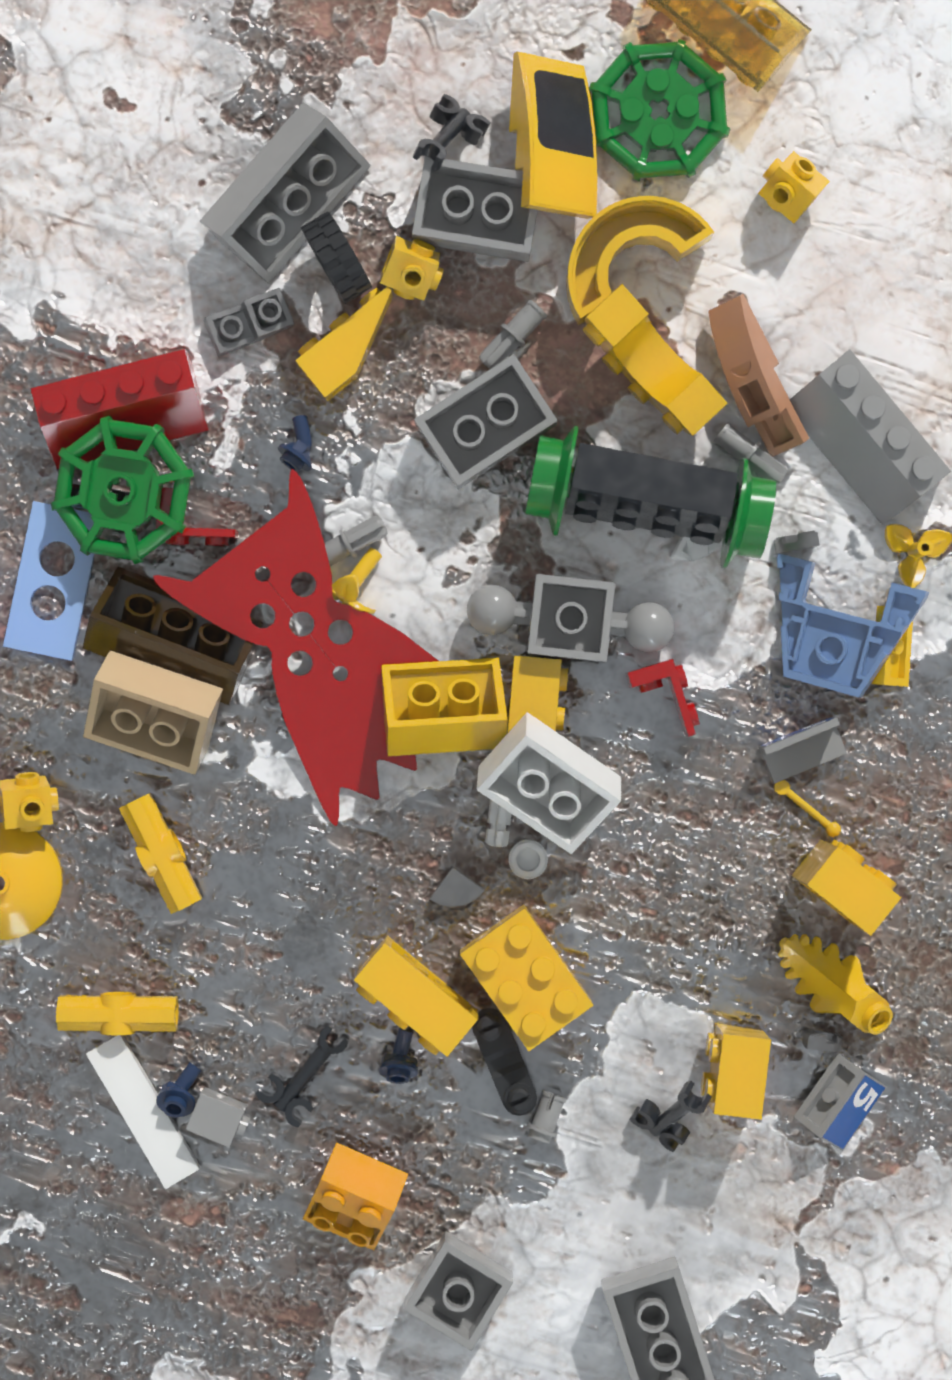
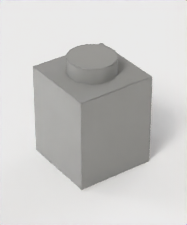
M204 1087L186 1130L230 1148L234 1138L242 1140L251 1119L244 1115L248 1104Z

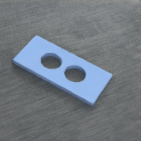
M33 501L3 647L73 661L95 554L91 553L87 556L80 551L81 546L56 511H52L51 504ZM75 510L90 531L94 524L91 514ZM64 542L74 552V565L63 576H52L42 567L41 554L50 543ZM54 586L65 597V609L54 620H43L33 611L32 598L41 587Z

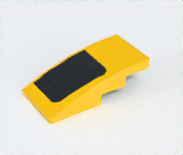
M515 52L513 54L509 132L517 134L515 170L523 171L521 207L585 219L593 218L597 214L596 134L585 68L578 64Z

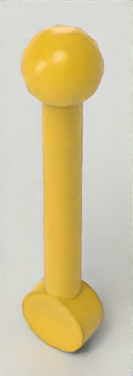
M782 780L774 784V790L777 794L786 795L824 826L828 836L837 837L841 833V827L838 823L827 820L793 792L788 781Z

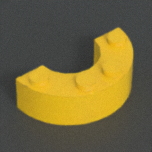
M631 197L615 202L601 210L585 225L577 237L567 268V299L578 326L584 323L585 317L612 293L608 283V270L611 262L623 250L635 245H653L667 251L678 262L709 242L714 234L713 229L693 209L665 197Z
M620 284L585 317L586 326L583 328V331L594 344L601 346L606 353L602 357L606 366L616 375L622 372L632 383L628 386V389L640 403L644 405L649 401L664 415L662 420L675 434L678 435L681 431H684L694 436L728 403L702 373L690 367L671 349L651 324L648 318L649 313L627 288Z

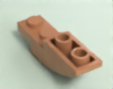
M744 294L709 310L711 330L721 366L747 427L755 425L772 457L805 443L809 436L774 370V367L779 362Z

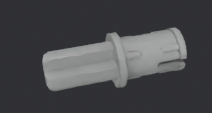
M528 300L527 304L507 325L503 323L500 326L502 331L480 353V360L489 369L510 357L519 346L523 348L526 345L524 340L547 318L546 313L532 300Z
M729 422L713 441V443L718 444L738 461L741 462L742 458L748 459L751 471L761 478L775 480L776 486L787 474V467L760 448L762 443L758 441L755 444L732 427Z
M373 516L346 532L344 529L339 530L340 535L325 542L330 566L351 555L353 558L357 557L358 551L384 538L388 533L382 519L379 516Z

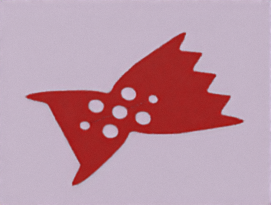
M291 469L289 475L287 508L192 581L153 575V579L161 589L190 610L245 641L267 646L272 653L273 680L285 724L319 802L329 821L334 826L338 825L340 788L351 789L375 800L380 798L377 775L378 760H385L413 771L417 770L416 755L388 756L381 665L436 662L439 660L404 633L379 618L334 600L332 596V572L321 530L309 494L301 477L294 469ZM259 567H267L270 571V578L265 582H261L255 577V572ZM300 572L310 573L316 581L315 591L307 597L297 596L291 588L292 578ZM258 604H268L275 612V620L267 628L256 627L250 619L251 610ZM297 612H306L314 620V628L306 636L295 635L289 627L290 618ZM336 620L347 621L353 629L352 638L345 644H335L328 636L329 626ZM296 651L307 652L312 658V668L305 675H295L288 668V659ZM343 666L347 669L348 676L345 680L338 681L333 677L335 667Z

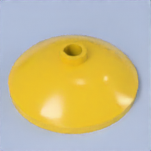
M0 822V876L5 881L4 888L0 890V940H9L30 934L51 917L61 898L63 873L60 860L54 848L37 831L23 832L19 828L5 830L3 823Z

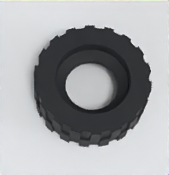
M329 211L301 227L316 258L344 304L372 288L362 265Z

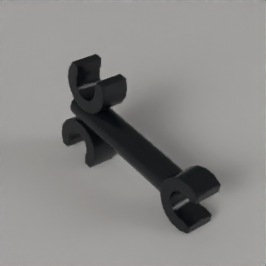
M444 94L440 102H436L429 117L436 123L445 126L433 139H421L413 153V158L418 160L420 156L430 157L434 161L431 170L437 171L441 168L446 158L447 152L445 149L459 132L467 142L477 145L481 136L486 134L491 122L482 115L470 114L467 109L460 108L455 98Z
M331 1024L326 1025L321 1030L318 1047L286 1086L281 1075L271 1072L268 1078L276 1084L277 1091L268 1094L259 1087L255 1093L262 1102L273 1103L278 1109L285 1112L286 1120L293 1127L298 1128L302 1123L294 1115V1107L298 1105L304 1106L310 1112L314 1109L312 1100L298 1095L331 1054L343 1052L348 1045L349 1039L346 1036L338 1045H332L327 1041V1035L333 1029Z
M687 1081L677 1096L678 1101L662 1114L654 1102L646 1099L641 1107H636L629 1120L637 1127L649 1130L654 1136H659V1141L663 1147L674 1152L679 1144L683 1145L690 1134L688 1128L678 1123V1121L689 1112L703 1113L712 1096L706 1094L704 1097L696 1096L691 1091L695 1083Z

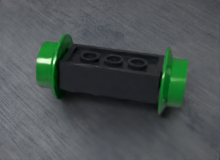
M574 426L564 440L545 436L539 437L525 514L547 518L553 536H558L565 499L568 498L565 514L573 515V518L580 522L594 523L596 520L610 522L613 527L621 530H634L636 527L651 530L653 535L663 538H671L674 535L688 537L691 542L699 545H711L713 542L720 543L723 537L720 566L724 569L727 568L736 555L757 559L762 557L773 516L776 481L752 476L748 459L742 458L736 473L580 443L573 467L572 462L578 426Z

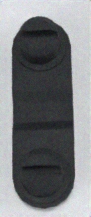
M494 1008L482 1009L478 1012V1020L472 1026V1029L498 1094L508 1112L517 1116L527 1115L536 1106L537 1094L519 1048L502 1013Z

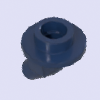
M299 415L292 418L296 442L282 443L278 447L279 452L282 454L280 461L289 469H294L297 473L301 469L310 471L312 468L309 452L312 446L308 416Z
M407 1027L406 1030L398 1028L392 1054L385 1053L382 1056L379 1072L386 1077L388 1082L395 1084L408 1083L410 1078H414L418 1074L417 1058L407 1056L414 1030L410 1027Z
M189 1062L175 1083L168 1081L161 1087L156 1099L158 1108L166 1115L175 1118L191 1114L196 1102L188 1090L202 1070Z

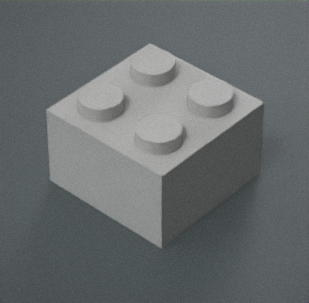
M445 1231L407 1293L403 1310L472 1351L512 1286L513 1273Z

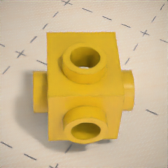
M793 151L784 162L776 158L762 175L767 182L758 194L766 200L773 210L782 213L795 224L830 181L816 170L810 160L800 157Z
M396 236L381 270L380 284L393 288V292L404 299L413 300L418 298L424 301L428 290L436 291L444 271L443 268L439 267L440 253L436 252L435 248L425 241L414 239L411 242Z
M24 772L17 774L15 779L0 780V814L5 830L19 828L23 832H34L43 829V825L53 824L52 811L59 810L58 793L56 787L50 788L46 776H39V773Z

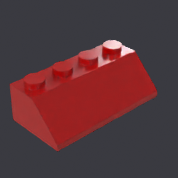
M185 349L30 388L40 428L58 470L61 458L58 453L61 448L70 446L98 425L103 417L110 416L112 420L148 426L158 424L165 429L164 434L169 441L209 431L191 357ZM116 437L117 448L122 450H137L143 442ZM104 440L81 458L86 462H90L100 457L101 453L106 450Z

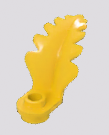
M793 934L790 938L784 937L780 940L779 946L781 950L778 956L783 958L780 966L783 968L791 967L785 972V977L789 980L801 978L795 987V992L798 995L814 994L810 1002V1007L814 1012L842 1014L862 1032L873 1035L880 1034L888 1028L893 1018V1012L890 1009L889 1003L866 985L860 960L856 956L849 955L840 961L839 947L835 943H831L822 952V941L817 936L813 938L811 944L807 934H803L800 939H798L797 934Z

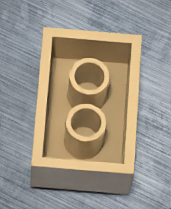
M109 651L93 682L83 737L196 775L210 745L223 688Z

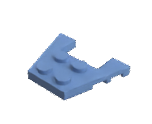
M778 553L777 568L780 570L781 589L779 600H781L782 608L781 644L783 677L851 696L862 697L927 600L929 592L891 583L882 620L876 622L808 604L806 597L815 562Z

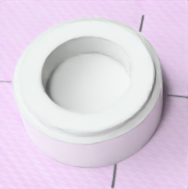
M525 839L517 842L511 848L508 860L510 868L515 875L523 879H534L545 871L548 856L545 848L539 842Z

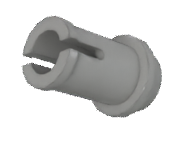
M543 1090L533 1122L527 1124V1127L530 1128L528 1136L550 1144L552 1137L556 1138L557 1136L554 1130L566 1098L559 1095L555 1096L549 1109L554 1093Z

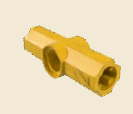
M151 793L120 807L119 810L137 844L135 850L140 863L150 878L153 877L170 913L173 914L201 900L202 896L184 862L186 861V855L174 831L168 829Z
M105 992L101 993L100 996L60 995L58 997L56 1007L58 1031H100V1034L117 1036L135 1034V1031L176 1032L178 1030V996H136V993Z

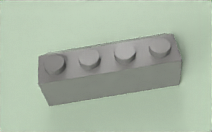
M303 102L202 217L200 222L225 247L269 284L307 240L301 227L327 211L331 212L371 165L325 115Z
M850 349L790 399L810 439L882 525L919 499L951 472Z

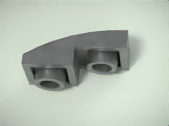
M280 288L243 300L242 304L207 316L203 320L218 357L256 343L294 325Z

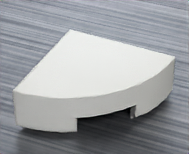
M680 536L670 558L679 561L702 559L715 551L723 539H721L720 543L713 542L711 545H699L691 542L688 537Z

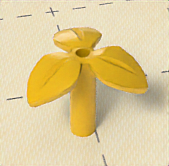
M889 524L886 526L885 541L890 550L897 553L907 552L908 554L898 565L899 575L906 586L916 588L921 584L926 574V567L920 557L936 558L943 554L952 543L951 533L939 529L928 530L922 534L918 542L914 543L911 529L901 524Z
M370 547L350 575L343 576L332 584V596L335 601L340 600L342 604L350 605L358 611H365L369 614L375 613V609L363 606L357 601L359 587L382 558V555L377 550Z

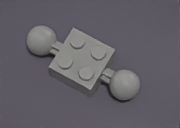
M536 574L532 602L515 601L513 595L504 587L486 585L477 589L471 595L467 604V616L471 625L483 634L498 635L507 631L513 624L530 626L527 654L607 662L610 635L624 636L635 649L641 652L652 653L667 646L674 633L673 618L669 611L660 604L645 602L633 607L629 613L613 612L615 582Z

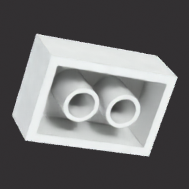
M526 712L479 765L477 791L572 854L621 802V776Z

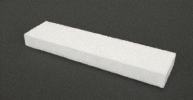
M124 1035L114 1036L87 1052L88 1059L164 1188L167 1189L201 1168L200 1164L172 1117L166 1115L158 1108L156 1103L158 1093Z

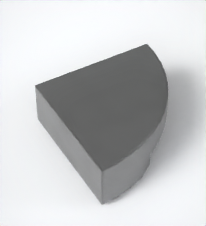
M815 530L798 533L797 535L782 536L774 540L776 554L815 548L820 545L818 532H815Z
M452 867L430 897V900L448 907L462 906L477 899L484 892V889Z
M806 1029L803 1031L802 1044L809 1050L839 1052L843 1036L837 1033Z

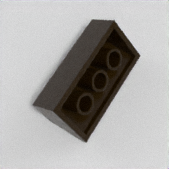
M118 566L89 616L82 648L103 657H107L109 651H113L223 688L220 702L230 706L243 679L256 644L239 638L190 610L161 589L155 580ZM250 618L256 627H263V622Z

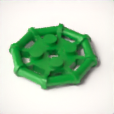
M679 39L678 42L633 45L629 42L623 45V51L598 80L591 82L589 86V92L592 97L596 147H601L633 175V180L639 182L641 178L686 175L690 178L696 175L695 170L723 138H728L731 130L727 126L724 83L727 79L724 73L719 74L691 50L686 45V41ZM672 58L669 69L656 68L645 71L640 62L641 60ZM681 61L704 83L693 87L676 72L679 62ZM631 66L636 77L623 92L611 89ZM708 92L711 122L699 117L698 97ZM607 100L619 104L620 125L612 129L609 128ZM653 102L657 104L664 102L667 104L666 112L669 114V117L664 119L659 116L654 120L650 116L653 109L649 105ZM695 130L705 132L706 135L687 155L682 146ZM622 135L630 139L642 150L639 159L615 139ZM657 150L673 151L677 160L646 162L649 153L656 152Z
M110 416L103 417L98 425L67 448L62 447L58 455L61 458L54 501L50 503L51 509L59 514L81 546L80 551L88 556L92 553L132 560L134 564L144 562L146 555L176 533H183L185 530V512L191 478H194L193 469H188L165 436V429L160 425L148 426L112 420ZM116 437L143 442L137 452L117 448ZM104 440L106 450L101 453L100 457L96 460H91L89 463L81 458ZM153 448L157 450L172 473L159 474L157 467L148 458ZM75 467L82 470L79 495L71 497ZM121 479H125L126 486L130 487V494L126 495L123 501H118V494L112 492V486L119 485ZM174 482L170 511L167 514L159 509L164 484ZM82 505L91 514L94 524L90 531L74 510V506ZM153 517L163 522L161 526L142 540H138L136 529L148 523ZM105 528L121 530L125 532L127 543L100 539V536Z

